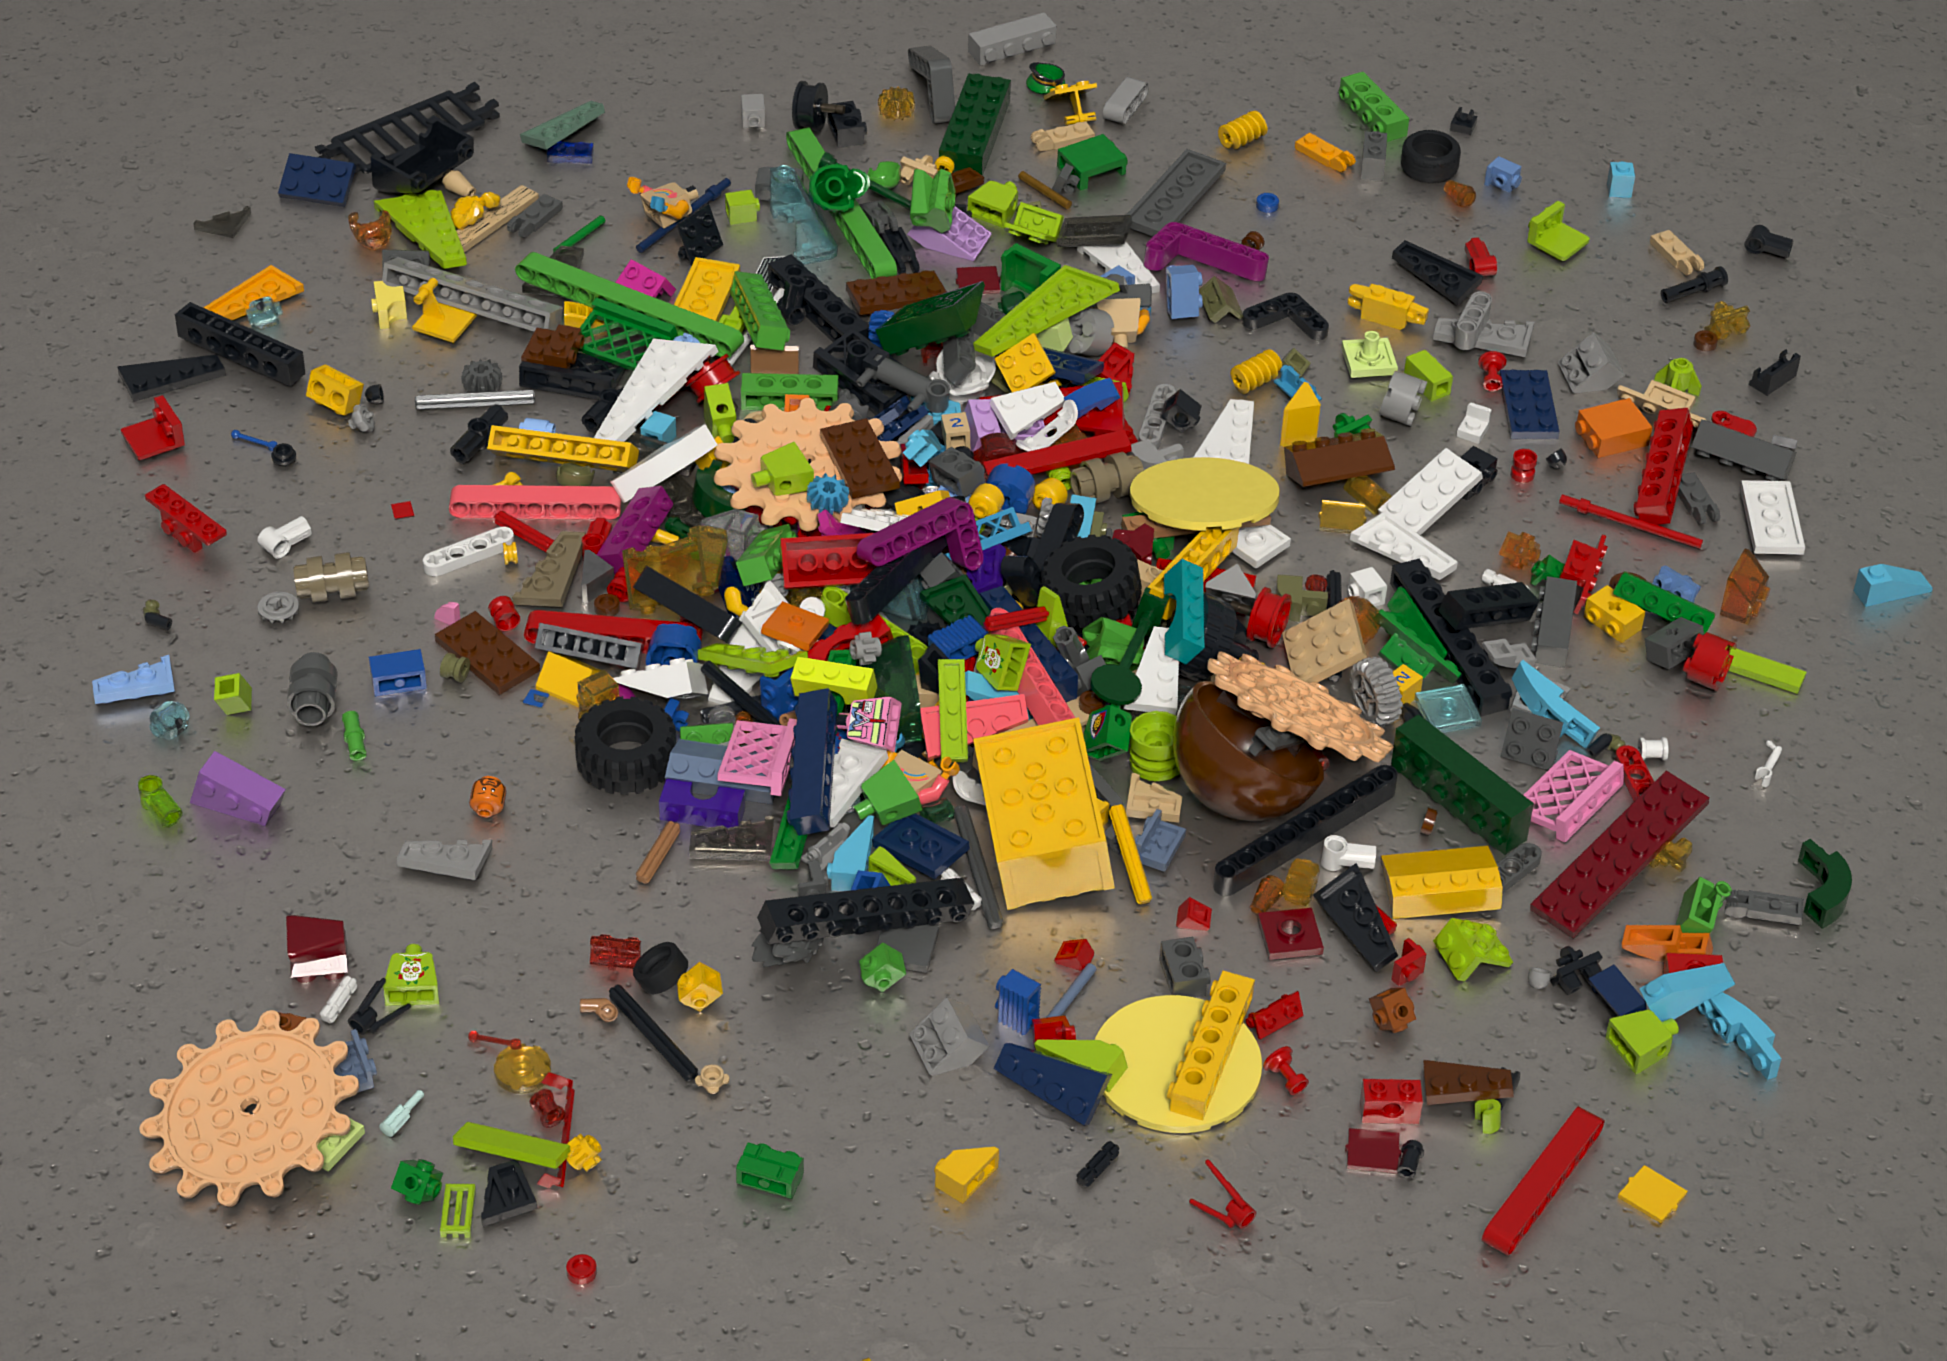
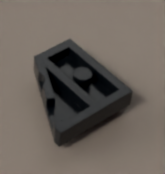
M514 1159L489 1168L488 1184L484 1195V1208L481 1213L483 1227L537 1209V1201L518 1160Z

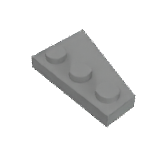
M492 839L482 840V844H467V840H457L455 845H442L440 841H405L397 856V866L476 880L492 849Z

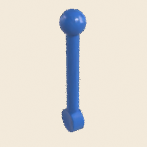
M238 430L231 432L233 439L241 438L268 447L270 451H273V448L277 445L275 441H263L241 434Z

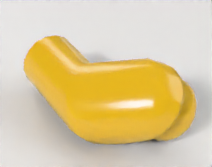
M658 528L650 542L662 543L673 547L676 546L679 536Z

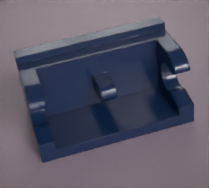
M1614 964L1588 978L1589 984L1593 986L1592 990L1594 993H1599L1618 1017L1647 1010L1646 1001Z

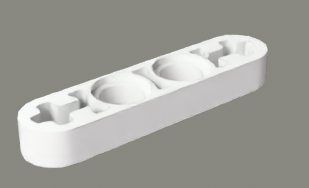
M498 527L430 552L423 557L424 572L429 576H440L502 553L503 543L511 545L514 542V533L508 527ZM478 545L486 546L484 549H475L474 547ZM454 554H463L459 558L452 557Z

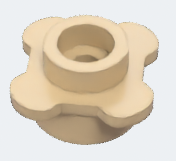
M707 1065L701 1070V1075L696 1076L695 1083L697 1086H703L707 1089L709 1094H716L723 1084L729 1083L730 1079L728 1074H724L720 1066Z

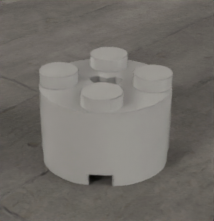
M1087 307L1068 317L1073 335L1072 340L1066 347L1069 352L1095 356L1104 354L1110 348L1114 338L1111 335L1114 322L1106 311Z
M1395 371L1389 383L1387 394L1384 396L1379 414L1411 427L1416 415L1413 410L1418 412L1422 402L1419 394L1423 395L1428 381Z

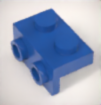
M794 667L787 670L776 680L764 675L760 677L761 704L778 720L782 714L795 710V706L798 705L799 696L794 695L790 679Z

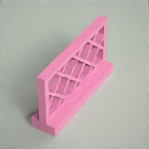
M789 718L787 726L737 720L718 771L717 780L771 787V795L781 796L790 771V765H787V763H790L792 747L795 745L793 728L797 725V719ZM743 731H752V732L745 734ZM761 738L763 740L756 742L754 739ZM742 743H746V744H747L746 746H743V747H740V746H739V744H742ZM769 746H772V747H773L772 749H769V750L765 749L766 747H769ZM754 751L758 752L757 754H754V755L749 754V753L754 752ZM738 756L742 757V759L735 760L734 758ZM765 759H767V760L769 761V762H766V763H761V762H760V761L765 760ZM750 764L754 766L748 769L744 767ZM737 770L738 772L733 773V772H729V771ZM763 773L766 776H759L756 774Z
M1569 750L1524 794L1526 798L1537 806V809L1532 811L1531 822L1555 831L1556 839L1566 843L1624 785L1623 764L1614 761L1609 766ZM1570 761L1581 764V766L1567 767V764ZM1599 771L1601 774L1589 776L1588 772ZM1580 773L1585 775V777L1575 779L1570 777V775ZM1566 776L1567 779L1554 782L1552 781L1554 777ZM1588 785L1585 790L1575 791L1574 789L1575 786ZM1570 788V792L1556 793L1555 790ZM1551 790L1552 794L1542 796L1537 794L1539 791ZM1570 799L1574 800L1571 804L1560 805L1559 802ZM1555 802L1556 805L1545 808L1541 807L1542 803ZM1559 814L1555 821L1546 818L1545 815Z

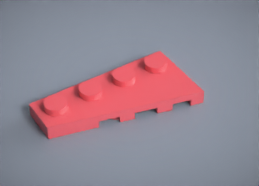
M1024 694L966 702L968 745L974 743V738L999 734L1027 723L1029 718ZM939 706L924 707L919 710L928 761L941 756Z

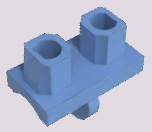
M1666 565L1661 566L1659 574L1655 576L1652 583L1693 603L1701 586L1692 581L1690 576H1683Z

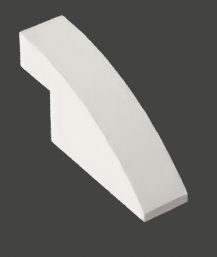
M705 424L698 426L680 439L663 445L612 480L611 484L622 502H627L633 498L639 488L655 486L694 462L718 444Z

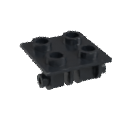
M706 204L676 225L684 245L679 248L678 256L681 259H689L691 266L696 257L705 258L723 245L709 204Z

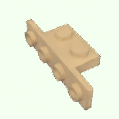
M1651 380L1644 394L1621 385L1617 388L1618 399L1630 398L1636 406L1642 408L1648 414L1655 413L1659 415L1660 410L1688 408L1690 413L1696 402L1695 396ZM1690 413L1694 425L1693 431L1697 432L1701 419H1706Z

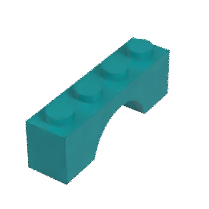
M1181 559L1164 574V595L1166 594L1170 598L1175 599L1177 603L1174 619L1165 633V655L1187 664L1205 648L1203 568Z

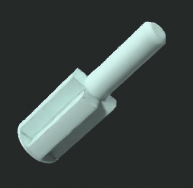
M417 1090L403 1106L399 1104L379 1125L383 1134L392 1137L411 1117L409 1115L410 1111L424 1097L422 1090Z

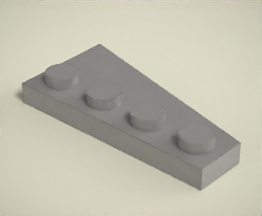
M1438 318L1433 340L1454 344L1459 319ZM1488 320L1474 348L1526 357L1534 322L1526 321V325H1515V321H1504V324H1491V320Z

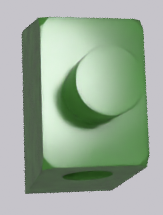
M895 760L888 763L862 783L861 790L865 800L853 806L860 820L874 813L882 825L923 810L919 796Z

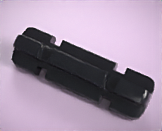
M1112 1141L1106 1142L1102 1146V1150H1099L1085 1165L1086 1167H1083L1077 1173V1183L1083 1187H1089L1095 1181L1094 1178H1097L1110 1165V1161H1113L1119 1155V1146L1117 1144H1114Z

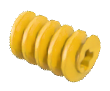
M1255 110L1220 126L1218 136L1225 148L1239 149L1240 146H1245L1254 139L1266 135L1268 128L1262 115Z
M1264 350L1262 353L1243 361L1241 364L1235 365L1230 372L1231 379L1240 393L1247 394L1250 390L1252 391L1256 387L1270 382L1271 379L1277 378L1278 371L1282 368V361L1273 350Z

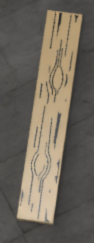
M520 185L503 197L497 207L486 209L483 216L474 225H468L463 230H456L464 253L510 221L514 216L524 211L539 198V194Z

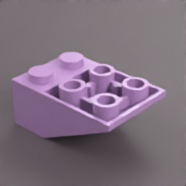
M955 206L952 211L953 217L950 230L941 233L931 226L913 225L907 234L927 249L974 261L992 233Z
M969 399L964 410L970 428V450L974 453V456L997 455L1019 448L1016 445L1017 440H1025L1028 436L1033 437L1045 427L1044 421L1041 418L1034 422L1031 428L1022 430L1017 434V437L1010 440L990 406L991 399Z

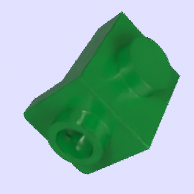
M1548 555L1542 561L1538 560L1531 569L1532 578L1530 583L1536 586L1541 580H1547V576L1560 578L1564 563H1561L1551 555Z

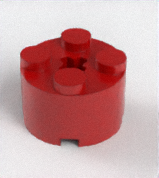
M1706 632L1704 635L1699 633L1693 644V648H1696L1692 658H1687L1683 667V671L1687 674V679L1717 691L1719 687L1716 683L1717 681L1723 683L1734 656L1730 655L1731 648L1736 650L1737 644L1709 632Z

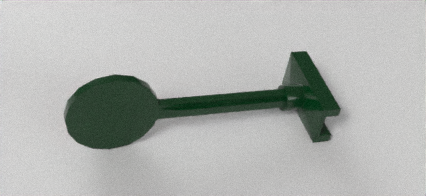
M1145 588L1132 627L1137 629L1120 665L1110 664L1097 667L1091 675V688L1099 698L1116 705H1128L1140 697L1142 684L1138 676L1130 670V667L1145 636L1150 638L1154 626L1160 627L1170 596L1165 594L1162 599L1149 594L1151 589Z

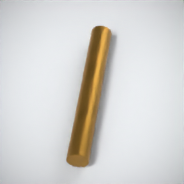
M1025 171L1019 173L1018 178L1065 209L1071 207L1072 202Z

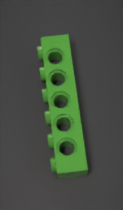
M734 271L730 294L755 347L784 350L785 342L788 343L790 338V329L787 327L785 319L781 315V310L778 309L777 303L772 297V292L769 291L768 284L765 283L762 274Z

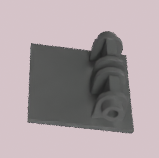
M1512 708L1501 757L1549 770L1553 766L1558 754L1557 747L1564 723Z

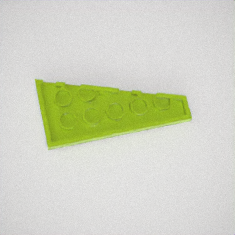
M429 190L420 194L409 193L400 197L374 200V208L378 212L382 211L387 220L394 221L396 228L412 242L417 241L419 248L429 251L430 257L442 268L467 265L463 247L441 190Z
M1064 265L973 343L974 349L977 352L994 357L1013 347L1031 334H1038L1120 291L1119 284L1115 281Z

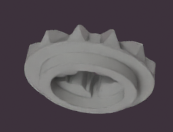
M1045 497L1041 503L1036 526V534L1039 537H1042L1052 507L1054 506V504H1051V498Z
M273 592L267 594L258 602V614L261 615L263 621L270 620L272 624L280 621L283 624L285 619L292 620L293 615L298 614L299 602L290 593Z

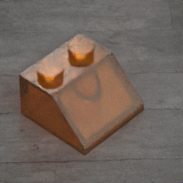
M1744 549L1727 579L1720 611L1721 616L1749 625L1753 616L1758 617L1762 607L1761 601L1766 602L1771 589L1767 587L1768 574L1749 549Z

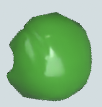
M891 161L880 162L876 170L873 171L872 168H869L867 175L870 180L891 190L898 186L900 182L901 166Z

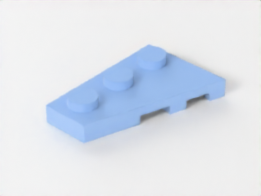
M169 654L160 657L161 662L149 666V663L145 662L139 664V669L129 673L119 671L93 680L95 704L112 703L118 700L138 699L144 696L164 695L175 692Z

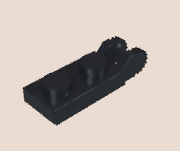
M898 227V231L893 232L887 229L884 231L885 233L879 234L895 260L899 275L906 273V266L904 265L906 262H909L913 273L920 272L916 253L902 227Z

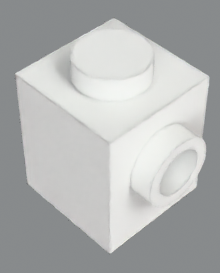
M1373 567L1350 573L1347 592L1362 611L1385 604L1387 585Z

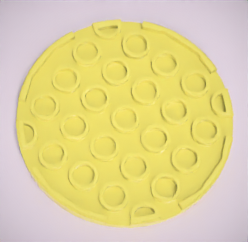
M1210 457L1183 458L1154 465L1139 473L1133 479L1130 486L1132 505L1139 513L1144 512L1148 514L1150 520L1166 526L1197 531H1206V527L1220 526L1221 530L1241 527L1242 523L1247 521L1252 523L1258 522L1276 509L1280 495L1278 483L1264 470L1240 461Z
M1164 995L1133 1002L1114 1013L1102 1025L1095 1037V1040L1119 1046L1124 1051L1128 1066L1111 1091L1104 1092L1103 1095L1106 1098V1102L1120 1115H1126L1138 1121V1125L1162 1132L1194 1133L1209 1130L1211 1126L1221 1122L1227 1123L1243 1112L1244 1107L1254 1099L1260 1085L1262 1056L1252 1032L1242 1023L1203 1121L1171 1112V1099L1167 1098V1093L1171 1082L1176 1083L1178 1079L1176 1078V1071L1179 1062H1185L1186 1060L1184 1054L1188 1041H1193L1195 1038L1193 1031L1196 1021H1202L1203 1019L1201 1013L1205 1000L1181 995Z

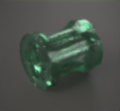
M945 797L941 798L939 803L930 807L923 806V810L919 812L920 816L935 824L944 820L951 821L955 818L954 808Z

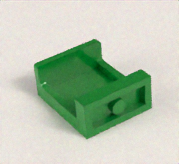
M1104 134L1059 148L1057 168L1062 171L1066 163L1074 167L1070 175H1075L1080 179L1076 187L1081 191L1088 188V177L1115 169L1121 176L1125 175L1128 160L1126 155Z
M1015 243L1008 250H1005L1001 256V290L1006 292L1011 287H1016L1031 294L1061 269V265Z

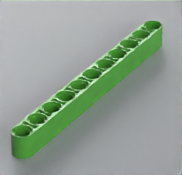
M809 127L789 131L786 133L788 148L810 181V176L817 170L825 151ZM856 199L854 201V208L851 210L835 213L829 211L871 279L880 276L897 275V266L894 258Z
M530 252L515 267V272L522 281L586 306L592 307L591 304L597 297L675 325L678 336L688 333L698 339L700 343L716 345L718 349L716 356L719 357L728 354V358H730L744 343L742 333L733 327L536 252Z

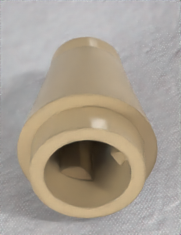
M451 170L443 177L442 183L445 185L446 190L462 197L476 194V188L460 171Z

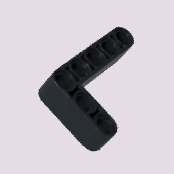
M1054 504L1034 558L1031 556L1003 557L1001 573L1025 608H1035L1038 605L1040 588L1043 587L1041 569L1047 557H1050V553L1055 548L1059 549L1062 543L1066 541L1071 542L1078 536L1084 519V509L1081 504Z

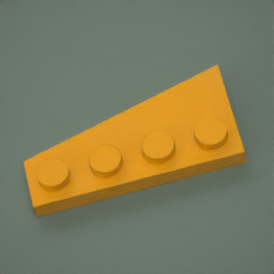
M270 265L203 308L234 320L257 311L256 305L261 301L255 300L263 298L264 307L304 292V285Z

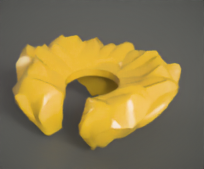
M485 192L480 197L473 195L457 199V202L454 204L455 208H452L450 211L454 226L463 230L468 225H474L483 216V206L487 208L497 207L500 204V196L492 192Z

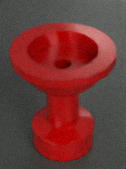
M1497 351L1486 352L1478 359L1479 367L1488 372V375L1483 379V386L1490 392H1495L1502 388V377L1497 372L1503 369L1507 362L1506 357Z
M1281 1047L1266 1058L1263 1068L1265 1071L1281 1072L1288 1081L1285 1088L1290 1095H1296L1307 1087L1309 1080L1302 1073L1296 1074L1290 1066L1293 1052L1291 1047Z

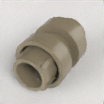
M1124 452L1107 455L1104 464L1099 458L1082 461L1080 468L1073 469L1070 474L1071 488L1074 495L1096 498V504L1108 501L1111 492L1116 498L1129 496L1133 479L1144 471V468L1138 456H1127Z
M350 552L334 554L335 563L329 562L325 563V565L323 564L322 556L306 558L307 564L295 565L293 567L297 597L300 599L311 597L313 603L328 601V592L335 593L339 591L341 599L355 598L356 591L369 588L365 558H351Z

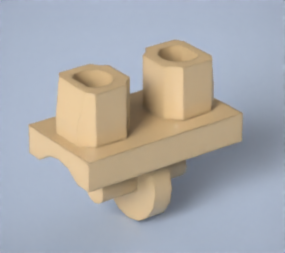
M925 155L922 159L916 158L915 161L903 156L900 161L902 166L900 182L905 185H910L915 169L925 171L932 179L938 173L937 165L932 164L933 158L929 155Z

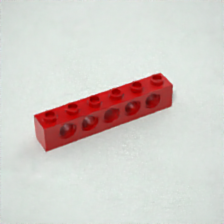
M1688 408L1660 410L1658 419L1654 422V435L1650 438V451L1646 454L1647 464L1646 468L1642 470V484L1638 486V500L1634 502L1635 516H1639L1641 520L1656 525L1671 523L1694 427Z

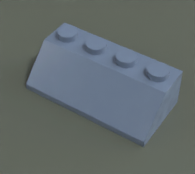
M678 739L670 752L665 779L692 782L693 793L711 796L716 795L719 786L745 790V801L773 805L775 795H771V787L717 780L718 771L727 746ZM754 751V752H751V753H749V754L754 755V754H757L758 752ZM738 756V757H735L734 759H735V760H739V759H742V757H741V756ZM765 759V760H762V761H760V762H761V763H766V762H769V761H768L767 759ZM750 764L744 767L748 769L754 766ZM732 770V771H729V772L736 773V772H738V771H737V770ZM763 773L756 774L759 776H766Z

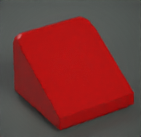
M1189 897L1178 908L1176 926L1183 929L1208 931L1210 929L1212 909Z
M1087 939L1063 941L1054 962L1082 971L1088 963H1091L1094 950Z

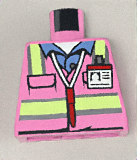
M892 697L855 700L851 703L850 713L838 714L836 720L837 727L839 729H847V738L854 742L895 752L902 703Z

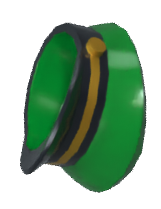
M1039 62L1029 65L1032 73L1026 79V84L1031 91L1048 94L1050 93L1049 89L1066 84L1064 70L1059 66Z

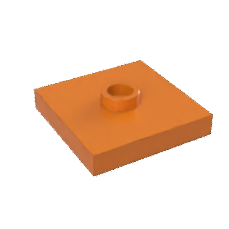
M782 601L762 625L761 634L809 651L827 629L830 619Z

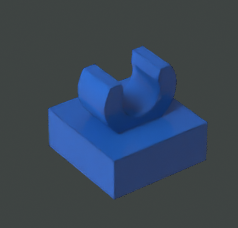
M670 698L664 710L671 716L676 730L680 732L681 726H688L686 721L689 713L679 710L680 701Z

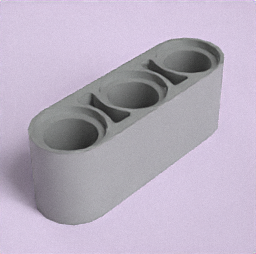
M1126 77L1107 100L1103 109V118L1125 125L1145 100L1149 84Z
M1479 291L1471 295L1457 322L1454 341L1457 348L1470 350L1475 347L1489 320L1492 302L1490 294Z

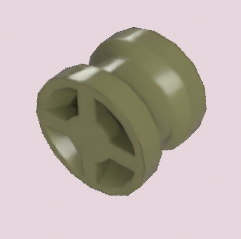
M447 653L441 662L440 676L446 679L452 677L456 682L463 683L470 670V659L466 657L457 658L455 654Z

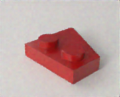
M1114 342L1098 360L1104 362V369L1096 377L1111 378L1115 381L1125 382L1128 394L1130 395L1135 353Z

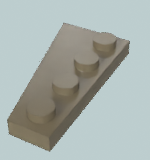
M561 531L546 551L547 556L545 559L539 560L536 564L533 575L524 580L521 591L515 592L512 596L514 605L563 607L582 555V537L586 532Z

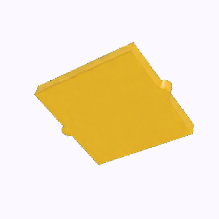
M1644 1165L1634 1177H1629L1628 1184L1618 1194V1198L1662 1224L1672 1211H1677L1678 1204L1687 1195L1688 1191Z

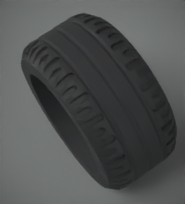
M1422 130L1409 135L1403 143L1401 154L1402 169L1408 176L1423 183L1447 181L1455 176L1458 171L1461 155L1460 145L1452 136L1441 131Z

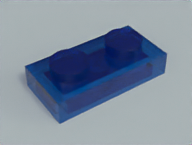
M559 141L548 148L547 162L592 164L594 143Z

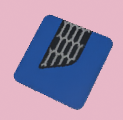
M531 689L523 703L541 708L549 694Z

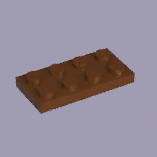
M934 270L846 282V291L860 315L872 314L880 310L899 309L904 305L947 292Z
M867 418L820 429V437L841 478L844 479L845 486L849 487V494L852 499L900 488V480Z
M476 611L435 634V642L448 653L455 654L457 658H469L470 671L499 695L540 671V663Z

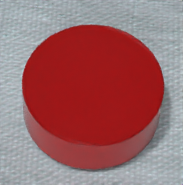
M578 1254L567 1262V1277L572 1283L584 1285L595 1279L597 1266L596 1261L591 1256Z

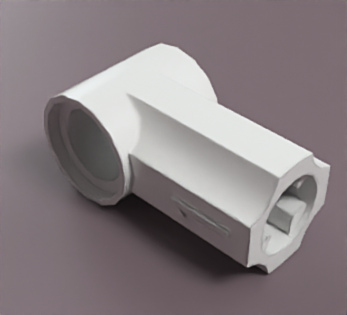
M301 516L278 529L274 527L265 528L258 536V544L273 557L280 559L287 555L292 545L312 535L311 527L307 520Z
M1331 835L1324 841L1320 863L1323 868L1329 871H1338L1343 866H1352L1355 863L1360 868L1374 869L1376 846L1347 843L1345 838Z

